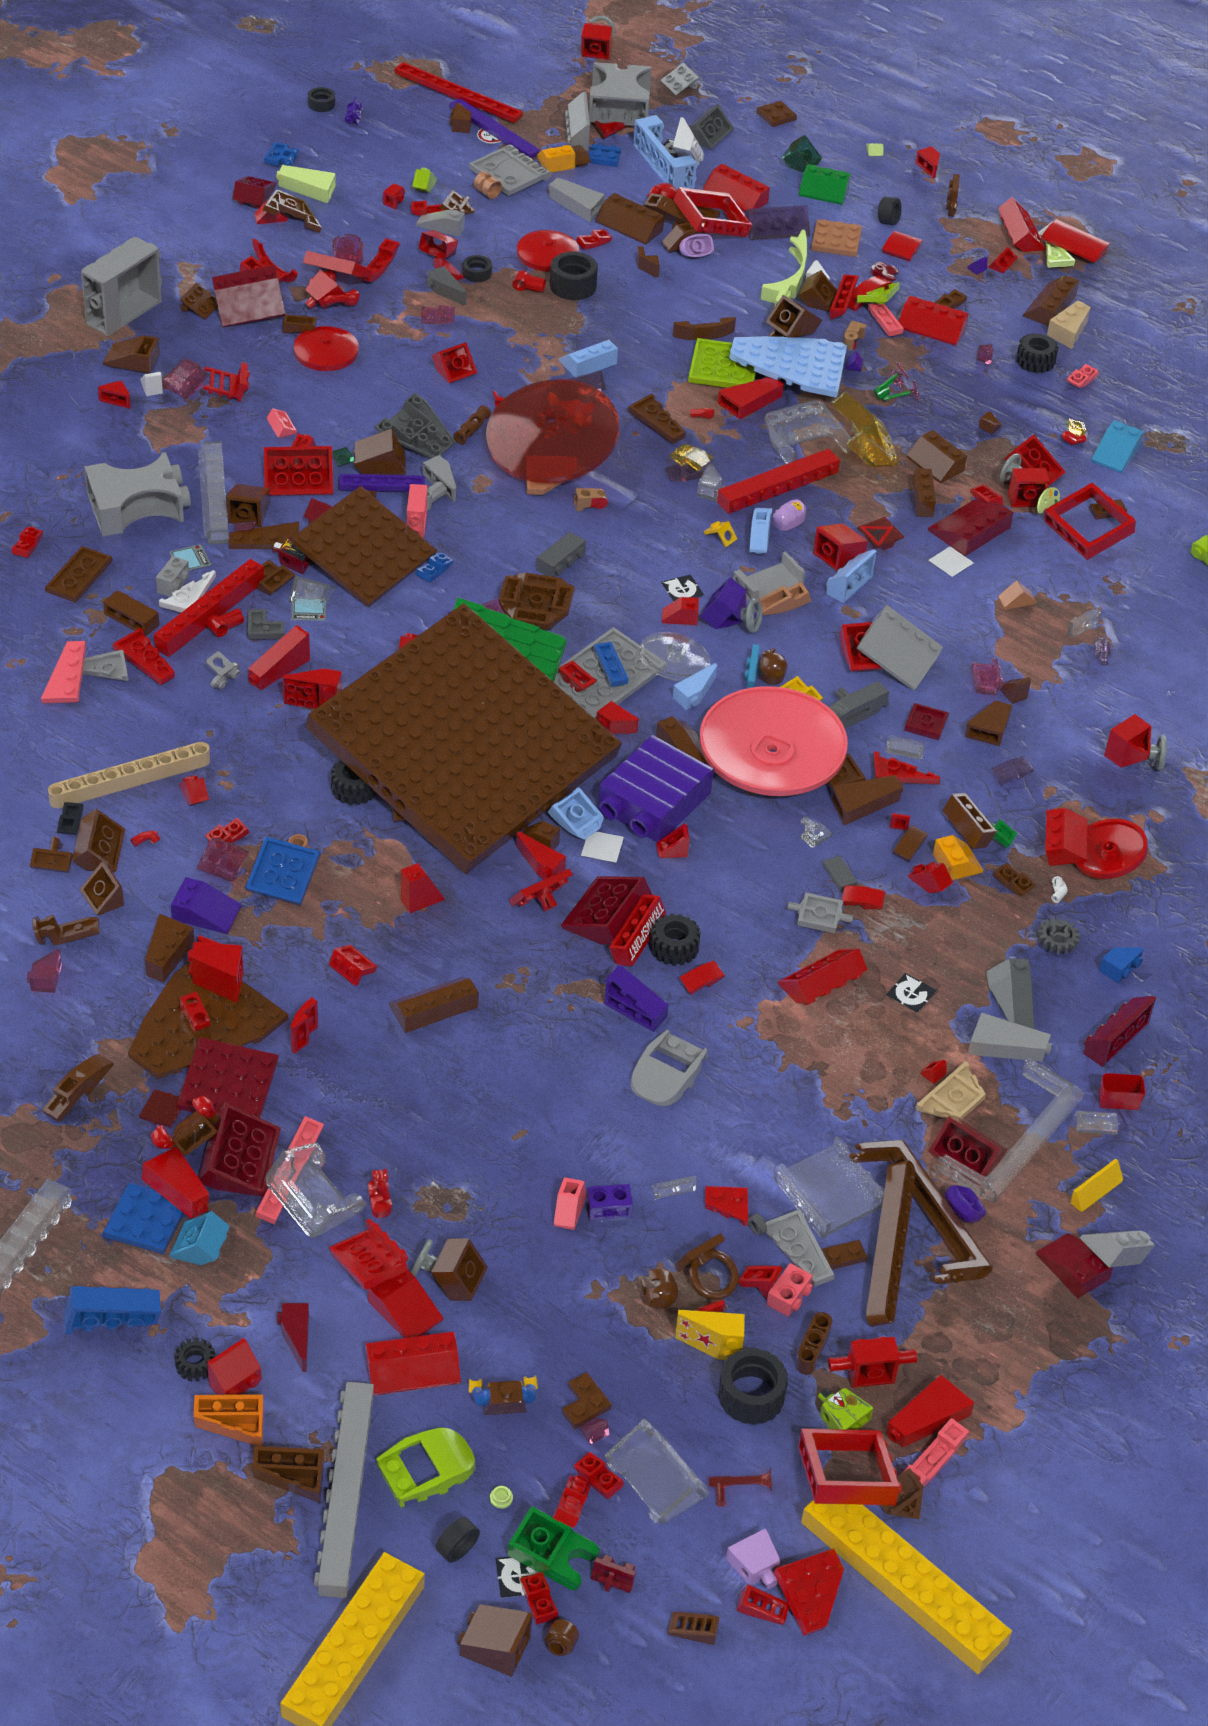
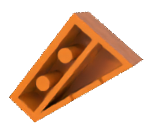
M194 1395L193 1417L195 1427L255 1446H263V1395Z

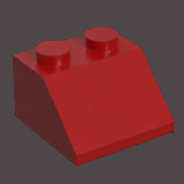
M242 1338L207 1362L209 1387L216 1395H242L249 1388L256 1387L262 1380L261 1367L245 1338Z

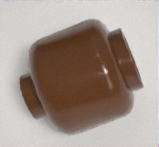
M556 1620L551 1624L545 1636V1644L549 1651L556 1656L569 1655L579 1639V1631L568 1620Z

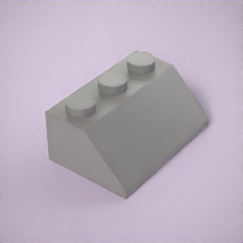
M1144 1231L1086 1234L1080 1237L1108 1267L1141 1264L1155 1246L1150 1240V1236Z

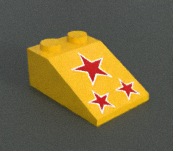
M678 1310L675 1338L718 1360L727 1361L729 1356L739 1350L741 1351L743 1348L745 1314Z

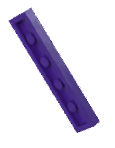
M340 474L339 490L350 491L362 486L365 490L409 492L410 484L425 485V476Z

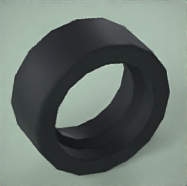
M326 87L311 89L308 92L309 108L317 112L332 110L335 107V92Z
M472 255L465 258L462 268L463 276L472 282L487 281L492 275L491 260L481 255ZM479 267V268H483V269H482V270H474V269H471V268Z
M461 1517L443 1531L437 1540L436 1550L449 1563L455 1562L472 1549L480 1536V1530L467 1517Z

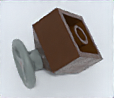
M469 1238L447 1239L439 1256L436 1257L428 1255L433 1244V1240L428 1239L411 1273L416 1277L420 1268L428 1273L431 1272L450 1301H472L488 1266Z

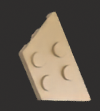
M965 1061L917 1103L916 1110L946 1119L948 1116H956L962 1120L985 1099L986 1094L983 1088L979 1086L976 1076L971 1074L968 1062Z

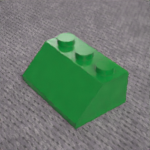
M807 165L803 174L799 196L843 205L849 189L851 173L817 167L816 165Z

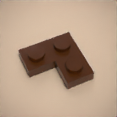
M588 1372L568 1382L569 1389L578 1400L562 1408V1414L574 1430L611 1410V1402Z

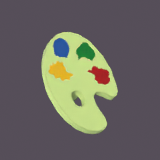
M1049 487L1043 491L1037 505L1039 514H1042L1045 509L1059 502L1060 493L1057 488Z

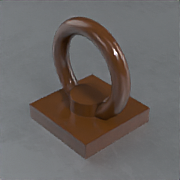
M721 1233L687 1252L674 1265L678 1272L690 1266L689 1278L693 1288L701 1296L711 1300H720L730 1296L735 1291L739 1280L738 1269L733 1259L726 1253L716 1250L725 1241ZM714 1258L725 1263L730 1272V1282L721 1291H711L705 1288L698 1278V1268Z

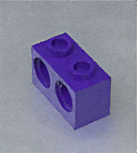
M630 1184L588 1187L587 1206L589 1220L632 1217L633 1202Z

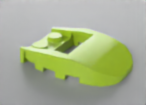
M436 1428L404 1438L376 1458V1466L401 1508L405 1506L406 1501L416 1499L418 1502L427 1500L428 1496L438 1493L439 1495L448 1492V1488L455 1484L460 1485L469 1479L475 1470V1457L468 1443L460 1434L448 1428ZM421 1443L440 1476L417 1487L399 1455L401 1451L408 1447Z

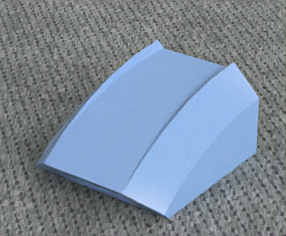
M580 788L574 790L572 794L559 803L554 804L548 811L552 818L564 829L584 840L601 828L604 819L601 812Z

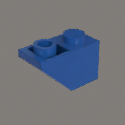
M1141 947L1113 948L1102 958L1099 971L1119 983L1123 978H1128L1135 967L1138 968L1141 965L1144 949Z

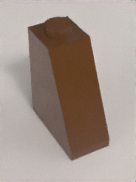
M995 700L968 721L965 737L1000 746L1013 705Z

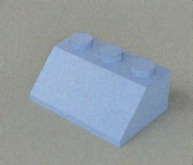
M610 340L561 357L559 362L577 379L617 364L618 348Z
M873 549L849 560L846 566L840 568L837 574L828 579L826 594L842 603L849 599L873 577L877 551Z

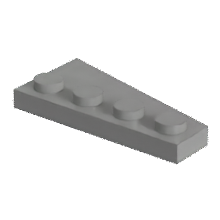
M800 1209L766 1222V1234L795 1266L813 1275L811 1283L814 1287L835 1279L834 1273Z

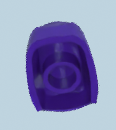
M951 1185L947 1188L945 1198L949 1200L950 1206L956 1215L964 1222H979L987 1214L983 1204L971 1188L959 1185Z

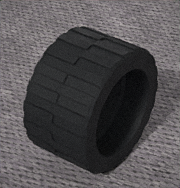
M569 251L557 255L551 262V290L555 295L567 300H583L592 296L597 288L598 264L596 260L590 255L577 251Z
M758 1348L739 1350L729 1356L721 1370L718 1392L721 1407L724 1408L725 1412L734 1420L751 1425L763 1424L774 1419L781 1412L784 1405L788 1385V1373L782 1361L770 1352ZM743 1377H757L767 1382L771 1386L772 1391L762 1396H751L737 1389L734 1382Z

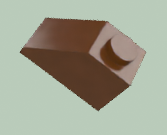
M545 821L527 826L522 832L553 850L559 845L560 828Z

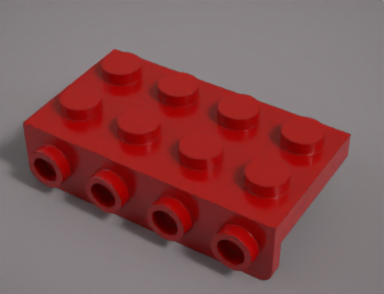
M371 1219L365 1220L366 1231L329 1247L331 1255L364 1290L374 1288L378 1284L408 1271L406 1264L408 1256L405 1250L400 1249L396 1241H392L387 1232H383L378 1223H374Z

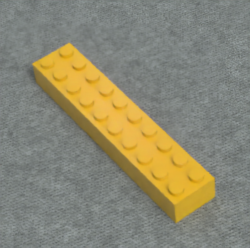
M813 1500L804 1508L801 1523L831 1549L834 1548L841 1558L975 1673L979 1675L1008 1645L1012 1634L1010 1628L864 1505L815 1504Z

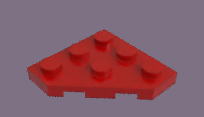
M834 1548L778 1567L773 1571L804 1636L823 1630L828 1624L844 1572V1567Z

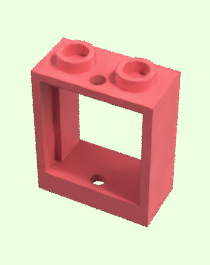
M410 484L407 525L424 538L427 516V485Z

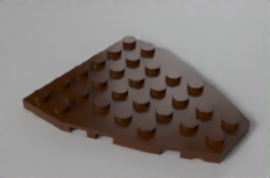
M188 962L173 974L144 1017L128 1052L129 1058L155 1078L160 1079L167 1077L169 1074L181 1073L183 1068L190 1066L199 1037L237 1046H244L251 1042L257 1044L289 1019L288 1013L243 980L238 1002H233L194 984L192 975H189V965L191 962ZM197 991L209 1016L210 1027L194 1032L186 1016L180 1010V997ZM194 999L188 1000L186 1004L194 1002Z

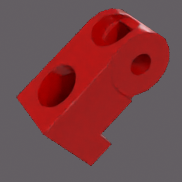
M197 991L180 997V1010L186 1016L192 1030L196 1032L210 1027L209 1016ZM194 999V1002L186 1004L188 1000Z

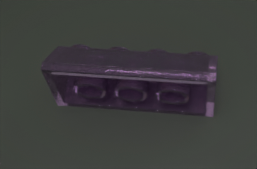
M808 205L748 209L744 212L752 223L748 233L750 240L798 237L802 230H805L806 236H810Z

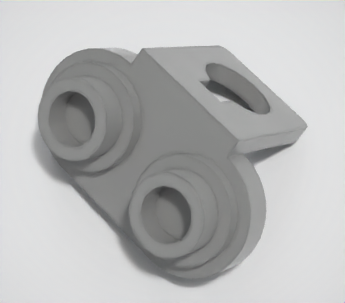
M219 651L206 660V664L218 674L210 683L213 689H223L228 683L226 681L228 678L235 679L240 674L239 665L236 662L231 663ZM221 659L224 668L215 666L213 660Z

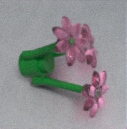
M895 362L900 369L890 370L893 376L874 389L879 400L884 399L886 402L889 399L910 394L915 395V399L918 402L919 392L917 391L918 387L915 381L912 383L913 389L888 395L891 393L889 386L892 384H899L903 388L905 383L901 379L903 374L909 379V375L900 363Z

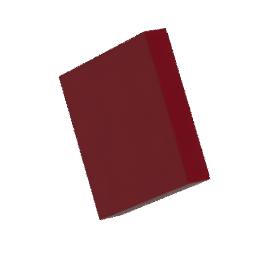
M914 703L904 731L939 741L949 717V712Z

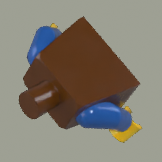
M534 1375L532 1378L523 1377L524 1386L520 1380L490 1382L484 1390H482L481 1379H478V1381L469 1379V1393H472L478 1406H483L484 1415L526 1413V1404L533 1403L535 1400L536 1389H538L537 1376Z

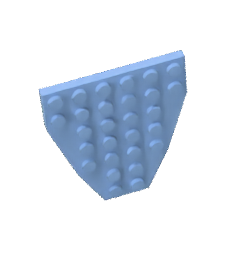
M734 337L729 359L739 362L743 366L752 365L755 367L754 371L775 380L783 378L788 385H792V383L801 385L800 389L803 391L837 398L847 345L841 342H830L826 339Z

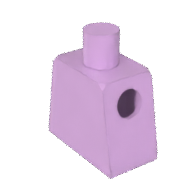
M766 1529L728 1547L726 1560L749 1585H754L762 1580L767 1589H771L778 1584L773 1571L779 1567L780 1559Z

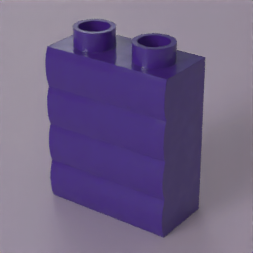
M652 735L600 784L598 809L606 818L610 820L616 819L629 826L639 837H648L658 842L670 834L711 794L714 769Z

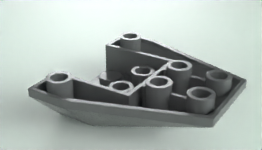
M414 393L405 400L402 409L389 420L384 418L374 427L380 433L392 429L401 445L430 459L443 455L456 443L428 402L417 393Z

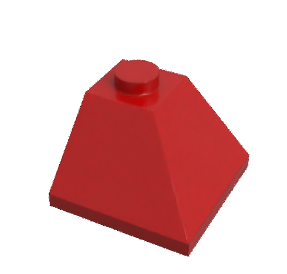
M466 342L431 355L437 372L448 383L478 373Z

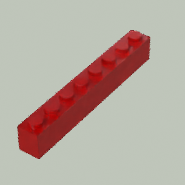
M829 448L721 488L718 490L717 503L727 514L733 513L838 473L840 459Z
M251 558L154 633L155 648L168 658L207 628L206 620L212 614L223 615L254 591L258 583L264 579V566Z

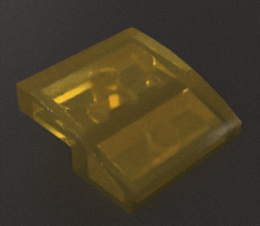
M682 444L670 454V457L681 466L689 463L697 471H701L714 458L704 450Z

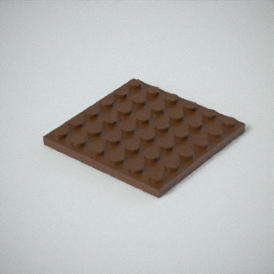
M359 486L291 539V543L368 608L427 562L430 557L436 555L437 549L362 486Z

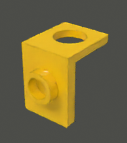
M716 521L704 531L705 535L718 532L725 547H728L737 540L729 521L721 523ZM726 531H729L731 534L729 541L725 538Z

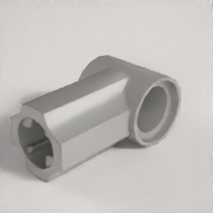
M438 481L427 488V510L432 508L433 502L447 493L444 483Z

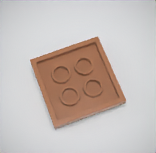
M817 219L811 251L857 257L862 226Z

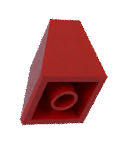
M843 523L818 526L816 528L813 554L838 571L846 566L849 560L866 552L868 541Z
M194 942L193 949L188 952V962H191L189 965V975H192L193 983L233 1002H238L244 974L242 945Z

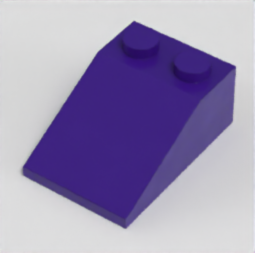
M185 877L171 903L172 919L228 935L242 904L204 881Z

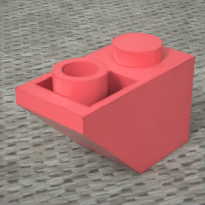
M564 1177L557 1197L554 1218L555 1227L575 1230L587 1197L584 1181Z

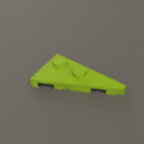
M899 283L890 284L887 290L881 287L867 292V295H858L857 301L885 304L900 289Z

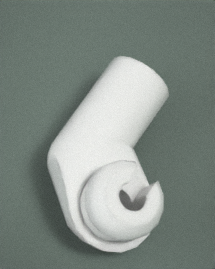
M1056 876L1052 879L1055 893L1051 896V900L1054 903H1059L1067 894L1068 889L1062 878Z

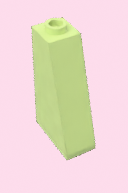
M282 165L276 175V179L279 180V187L325 203L329 202L336 187V175L331 172Z

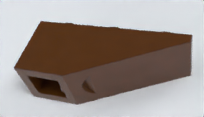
M650 193L644 203L645 207L664 215V220L680 223L689 222L676 203L664 195Z

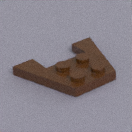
M276 189L263 208V211L276 216L281 212L291 214L296 219L301 218L304 220L306 228L320 233L322 229L305 200Z

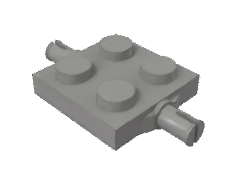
M805 893L804 899L800 904L789 901L787 907L789 910L798 911V926L834 934L840 921L852 923L854 916L842 913V900Z

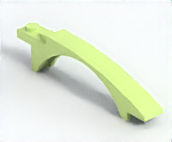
M805 230L801 231L798 238L793 236L790 238V242L796 248L790 246L789 252L798 260L800 269L788 279L776 283L763 284L761 300L774 303V308L782 295L795 299L801 287L807 258Z

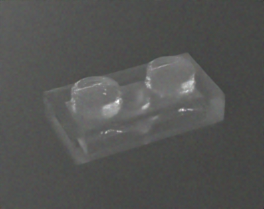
M1095 608L1077 618H1073L1069 623L1067 634L1073 638L1098 625L1101 612Z
M1076 1111L1075 1113L1076 1132L1117 1135L1118 1120L1115 1113Z

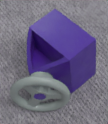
M729 577L711 595L699 617L715 629L746 622L748 631L755 633L760 628L762 622V605L758 598H753L746 608V589Z

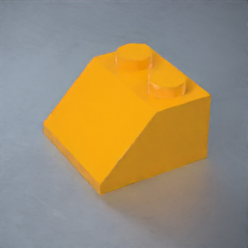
M571 145L544 149L536 154L542 167L551 173L575 169L576 153Z
M954 835L935 840L933 856L937 863L945 864L952 880L983 873V868L967 843Z

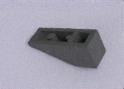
M444 266L427 271L426 284L434 293L463 306L466 305V290Z

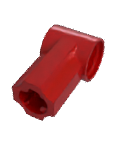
M521 270L517 273L512 284L514 289L518 291L528 289L543 293L546 280L530 276L528 272Z
M237 608L221 616L212 614L207 618L206 626L217 637H223L230 628L243 623L244 617L240 609Z

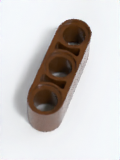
M818 1312L814 1315L798 1350L796 1369L801 1374L813 1373L830 1336L833 1320L825 1312Z

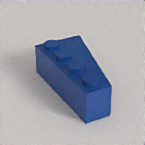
M71 1286L64 1310L65 1334L73 1333V1329L83 1328L84 1332L93 1331V1327L106 1326L107 1330L116 1329L121 1324H126L127 1327L157 1325L161 1314L160 1290L149 1288Z

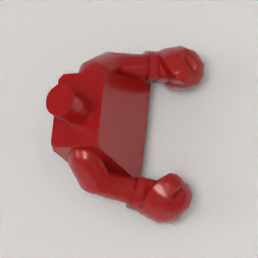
M319 270L315 277L310 278L305 291L309 294L310 298L305 304L310 309L317 303L322 308H327L329 305L342 302L347 306L357 305L360 294L354 289L349 292H343L336 283L337 276L335 271L327 270L323 272Z

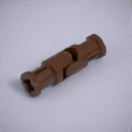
M481 405L478 411L473 413L462 424L460 430L453 434L454 440L458 444H465L467 438L472 437L475 431L484 424V420L491 416L490 409L487 406Z

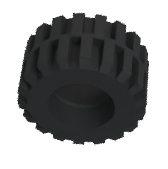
M1041 333L1027 334L1019 340L1016 362L1019 363L1020 367L1029 372L1044 373L1050 371L1055 366L1059 346L1048 335Z
M338 760V763L333 765L331 769V790L337 800H341L344 804L348 803V805H360V803H368V800H372L377 795L344 762Z
M670 914V916H662V919L658 918L656 923L653 924L651 931L650 949L653 956L657 957L658 961H664V964H672V966L677 964L685 965V962H692V959H695L699 952L700 927L696 925L694 920H690L688 916L684 917L683 914Z

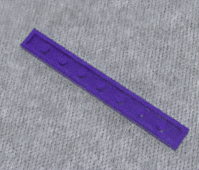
M461 98L449 103V108L451 109L455 108L456 103H460L472 112L471 122L503 143L512 145L520 153H524L525 156L533 158L540 152V149Z

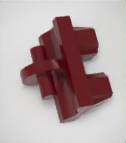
M604 1555L602 1558L596 1557L591 1579L605 1584L604 1591L610 1592L611 1588L614 1587L630 1593L636 1575L635 1566L629 1563H625L623 1566L614 1564L615 1560L608 1555Z

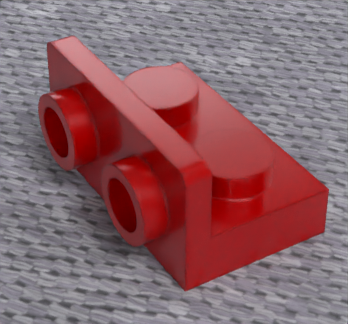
M351 944L335 948L329 962V966L354 986L359 985L362 976L375 973L377 969L376 964Z

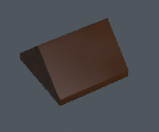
M102 861L79 889L98 916L124 906L122 886L106 862Z

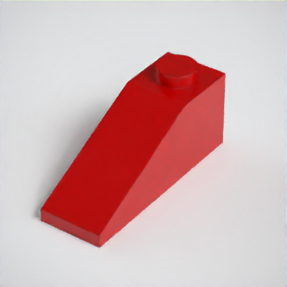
M519 831L517 832L516 847L538 876L547 879L565 870V855Z

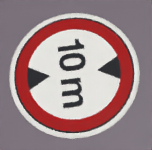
M480 129L477 133L478 138L483 142H501L483 129Z

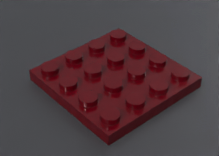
M199 1037L177 1102V1109L194 1113L196 1110L192 1104L193 1099L206 1096L212 1101L216 1113L227 1103L261 1118L279 1061V1055Z

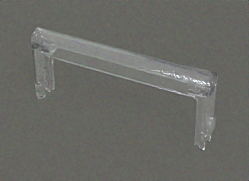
M1028 1058L1024 1059L1025 1066L1027 1067H1022L1024 1071L1022 1075L1056 1097L987 1177H984L947 1155L938 1158L943 1165H937L936 1168L941 1173L951 1178L954 1182L971 1188L975 1194L989 1202L994 1203L999 1199L1083 1099V1092L1076 1085Z

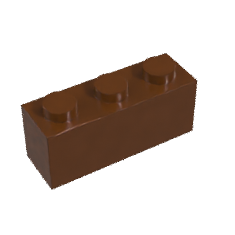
M915 468L912 485L916 517H933L936 498L932 469Z
M119 590L103 601L104 614L134 631L141 628L145 637L159 626V612Z
M966 793L952 794L942 810L948 820L953 823L958 832L962 834L973 849L987 848L997 832Z

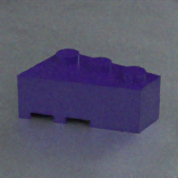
M619 964L606 978L604 1005L653 1032L667 1018L669 1004L622 965Z

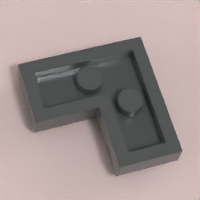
M248 609V639H281L284 636V621H266V609Z

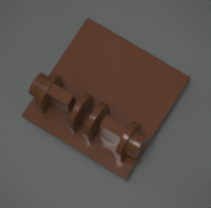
M197 282L180 298L182 311L185 312L192 309L204 320L218 307L216 297Z

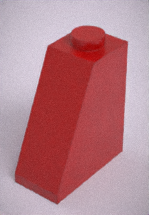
M419 863L401 869V902L409 913L444 901L443 895Z

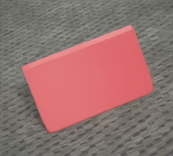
M271 409L267 420L277 437H285L297 433L296 428L285 411Z

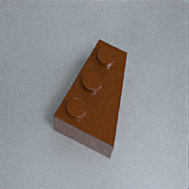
M159 913L145 958L146 976L162 983L166 981L195 942L194 927Z
M254 1446L253 1477L321 1503L325 1461L324 1449Z

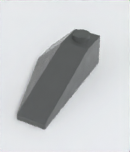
M1007 959L987 970L988 989L995 996L998 1007H1001L1003 1010L1004 1018L1007 1021L1034 1029L1029 960Z

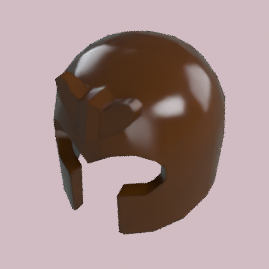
M775 648L766 650L762 653L763 657L759 662L758 677L767 684H780L783 682L788 669L787 660L781 654L776 653Z
M663 1269L649 1270L650 1279L652 1281L660 1280L661 1284L656 1288H647L644 1279L641 1278L640 1282L644 1298L648 1306L655 1309H666L673 1305L678 1298V1286L674 1276Z

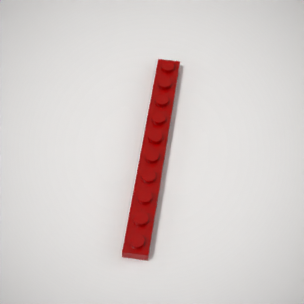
M402 62L395 67V74L410 79L449 97L461 98L473 107L482 109L509 122L515 123L523 117V111L407 63Z

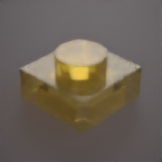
M1068 418L1066 426L1070 432L1075 435L1086 434L1087 430L1083 422Z

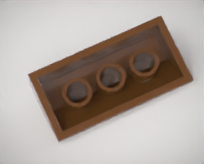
M613 193L605 200L596 218V222L646 245L663 231L664 215Z
M1065 275L1049 282L1024 312L1023 317L1049 326L1050 320L1065 310L1076 297L1080 280Z
M460 977L389 1002V1007L403 1031L407 1033L478 1008L479 992L470 978Z

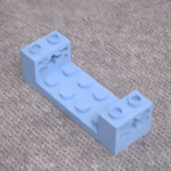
M657 115L635 120L633 146L662 181L673 185L676 190L679 187L694 189L696 169L698 167L697 162L691 155L674 158L661 144L663 141V121Z

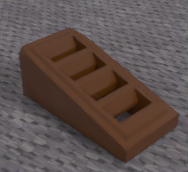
M285 314L282 323L283 333L314 330L317 317Z
M673 1612L668 1635L714 1645L720 1617L706 1614ZM678 1620L683 1621L681 1629L676 1628ZM687 1622L692 1623L690 1630L686 1629ZM696 1624L701 1625L700 1631L695 1630ZM705 1627H710V1631H705Z

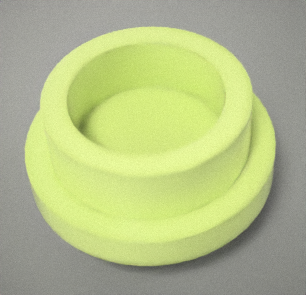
M505 1486L496 1487L490 1494L491 1504L499 1509L509 1507L513 1501L512 1492Z

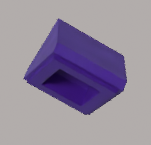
M983 257L968 265L967 268L977 275L987 270L988 258Z
M857 351L848 357L846 370L861 372L863 359Z

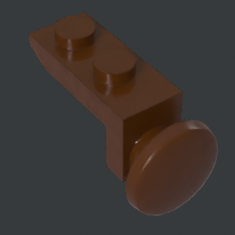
M54 915L47 916L41 920L36 916L32 922L35 937L40 945L46 944V937L50 936L53 945L56 946L100 934L98 917H86L58 925Z

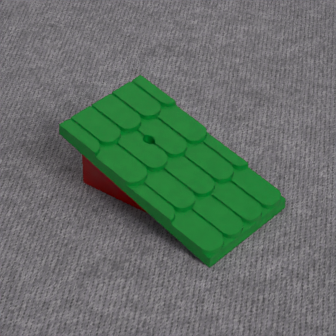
M457 598L453 610L465 603L554 682L567 645V639L561 635L539 629L538 626L487 609L483 605Z

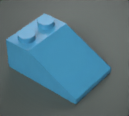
M1113 420L1106 430L1091 462L1122 473L1140 448L1144 431Z

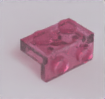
M993 658L990 665L973 662L971 671L976 692L997 695L999 689L1003 686V678H1001V668L998 665V660Z

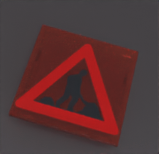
M886 517L857 527L875 548L882 546L883 550L893 547L897 540L904 538L900 531Z

